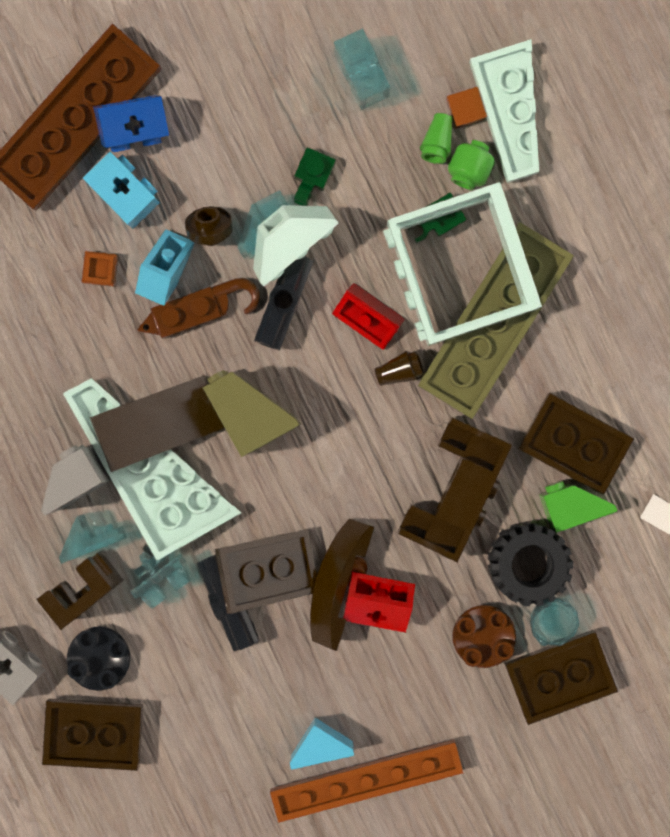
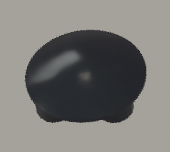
M101 626L88 628L80 632L68 648V675L84 688L95 691L113 688L128 672L130 666L129 647L125 639L113 629Z

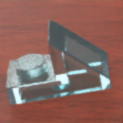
M85 515L77 516L59 556L61 564L127 538L123 526L113 529L112 523L93 530L95 533L93 537Z

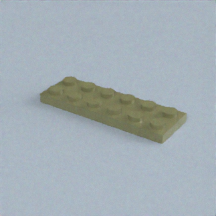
M519 222L516 230L541 305L543 306L574 255ZM503 248L455 326L522 304ZM541 308L445 340L417 386L470 419H473Z

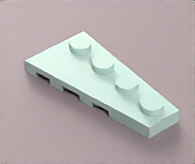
M532 39L470 58L469 61L507 183L538 174L539 172L538 141L535 124L536 106L533 89L534 71L531 54Z

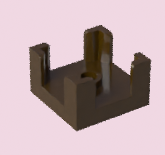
M101 551L97 552L93 557H88L76 567V571L87 583L76 594L65 582H61L51 591H46L36 599L60 630L76 620L124 581Z

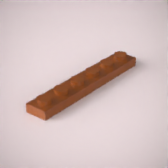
M453 739L270 789V794L278 823L463 774V769L456 743Z

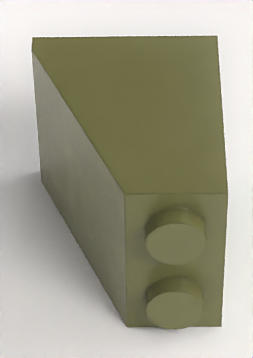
M222 370L207 379L209 385L203 387L241 457L252 453L302 425L297 417L237 373H228V371Z

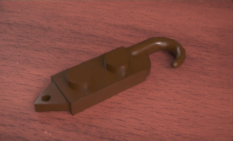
M235 278L166 302L164 306L158 305L151 308L152 312L137 330L139 332L160 335L164 339L217 320L226 315L229 309L228 294L239 290H247L251 294V303L244 309V313L249 314L259 305L260 291L251 280ZM145 325H149L148 330L144 329Z

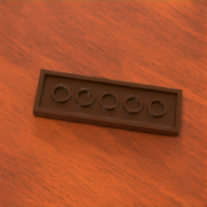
M112 23L0 150V180L27 205L37 211L100 140L93 107L136 99L162 70L161 66Z

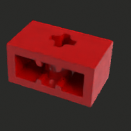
M352 572L343 618L347 622L406 633L413 609L415 584Z

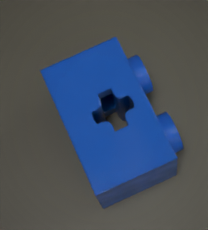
M152 95L93 107L101 144L105 148L111 147V152L130 149V143L142 141L143 146L159 144L162 142L161 137L169 136L162 96ZM130 116L139 121V125L134 126V132L124 126V124L130 122Z

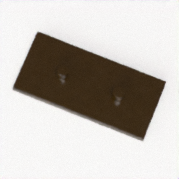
M204 376L90 417L111 472L224 429L219 416L203 390V387L207 386Z

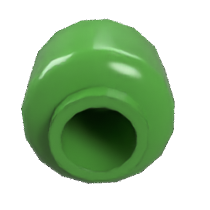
M472 140L471 144L462 143L458 145L448 165V172L452 176L451 181L471 191L475 187L484 186L495 165L494 157L488 152L490 147L478 140Z

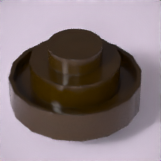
M202 207L189 214L185 220L187 237L192 242L200 245H217L227 239L233 231L231 215L227 210L220 207Z

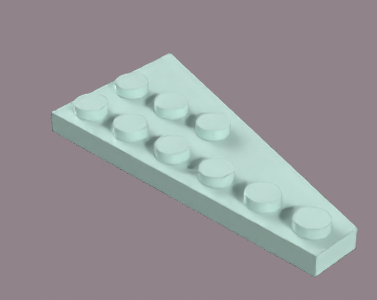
M92 378L63 393L156 561L241 514L236 507L224 499L216 489L204 481L171 449L111 472L90 417L121 406L120 403Z

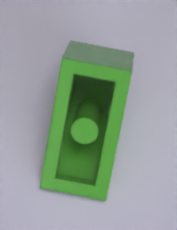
M558 481L545 486L546 492L539 494L550 528L556 533L617 512L616 505L574 485H565L564 481Z

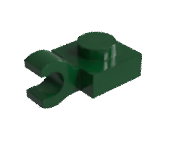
M308 147L306 148L294 175V179L301 181L294 196V203L300 206H307L314 188L324 191L336 164V159Z

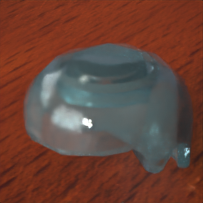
M556 597L557 599L552 602L547 599L543 601L544 605L534 606L530 615V627L533 636L541 645L563 646L576 634L580 625L578 612L566 599Z

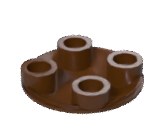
M479 605L466 610L457 619L453 628L452 639L457 654L468 666L490 668L512 657L516 644V630L512 620L504 611L490 605Z

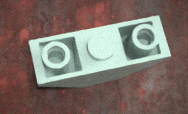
M282 205L257 227L253 269L263 286L267 285L270 281L278 279L283 274L285 268L295 260L303 258L308 253L310 247L332 233L334 227L339 223L327 206Z

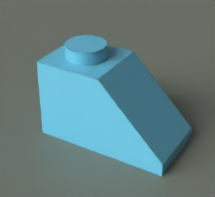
M166 229L141 264L135 294L164 306L177 287L194 247V242Z

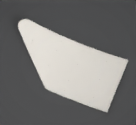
M653 494L640 518L670 534V503Z

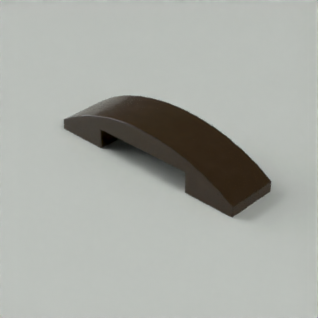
M348 519L330 544L320 566L311 601L310 629L312 641L335 651L338 650L346 619L339 617L338 614L356 555L366 557L374 526Z

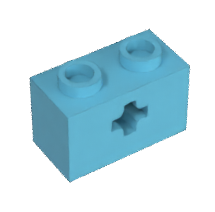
M110 151L83 179L127 225L134 229L160 203L154 197L158 191L145 177L139 181L132 174L136 168L123 155L117 159ZM122 182L130 190L126 195L118 187Z

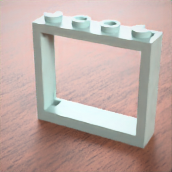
M500 182L387 221L388 229L383 230L385 240L389 249L395 248L398 260L393 261L399 280L404 278L406 280L409 291L404 292V296L409 310H416L419 321L414 323L419 340H426L427 346L542 307ZM487 201L522 304L435 333L400 230Z

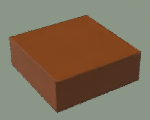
M478 87L446 97L455 129L486 120L487 115Z
M85 251L82 283L115 287L119 256L117 254Z

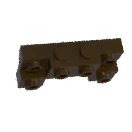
M451 417L438 447L460 456V459L434 514L410 504L397 533L458 563L473 528L479 529L485 518L486 511L483 510L487 498L493 499L499 488L500 482L496 481L512 444Z

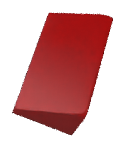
M355 283L349 287L332 312V315L382 350L385 349L405 320L397 312Z

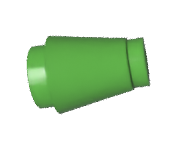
M436 113L420 146L422 151L421 158L433 164H444L447 157L451 156L453 118L450 115L444 113Z

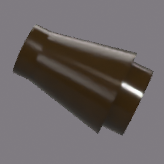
M406 350L385 364L374 368L380 386L418 380L417 377L424 375L417 351L409 353Z

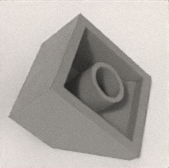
M84 445L79 447L73 446L59 454L61 460L52 467L41 508L44 516L62 510L111 481L93 447L85 448Z

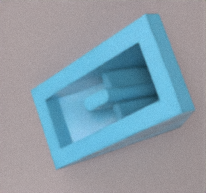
M314 718L291 754V770L354 756L353 741L319 719Z

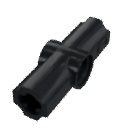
M304 256L299 260H295L284 269L283 274L277 279L275 287L270 293L269 302L254 342L271 349L281 350L294 313L298 309L299 300L314 260ZM280 294H288L293 298V303L290 307L281 309L275 304L276 298Z
M216 554L199 561L197 565L210 593L208 598L217 620H221L233 651L245 649L259 642L258 633L248 610L232 614L226 611Z

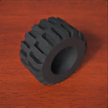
M523 522L520 525H510V529L507 531L502 530L499 533L500 537L497 541L493 540L491 544L493 547L492 551L488 552V560L490 562L488 570L494 584L511 601L515 603L520 602L523 606L529 607L530 604L542 606L544 601L549 600L552 602L556 600L555 595L558 592L563 594L567 589L564 587L566 581L570 582L572 575L569 574L570 569H573V561L570 560L569 556L572 553L570 548L565 545L564 539L553 530L538 523ZM529 545H536L542 548L547 556V566L544 573L533 581L519 580L512 571V561L515 554L521 548Z

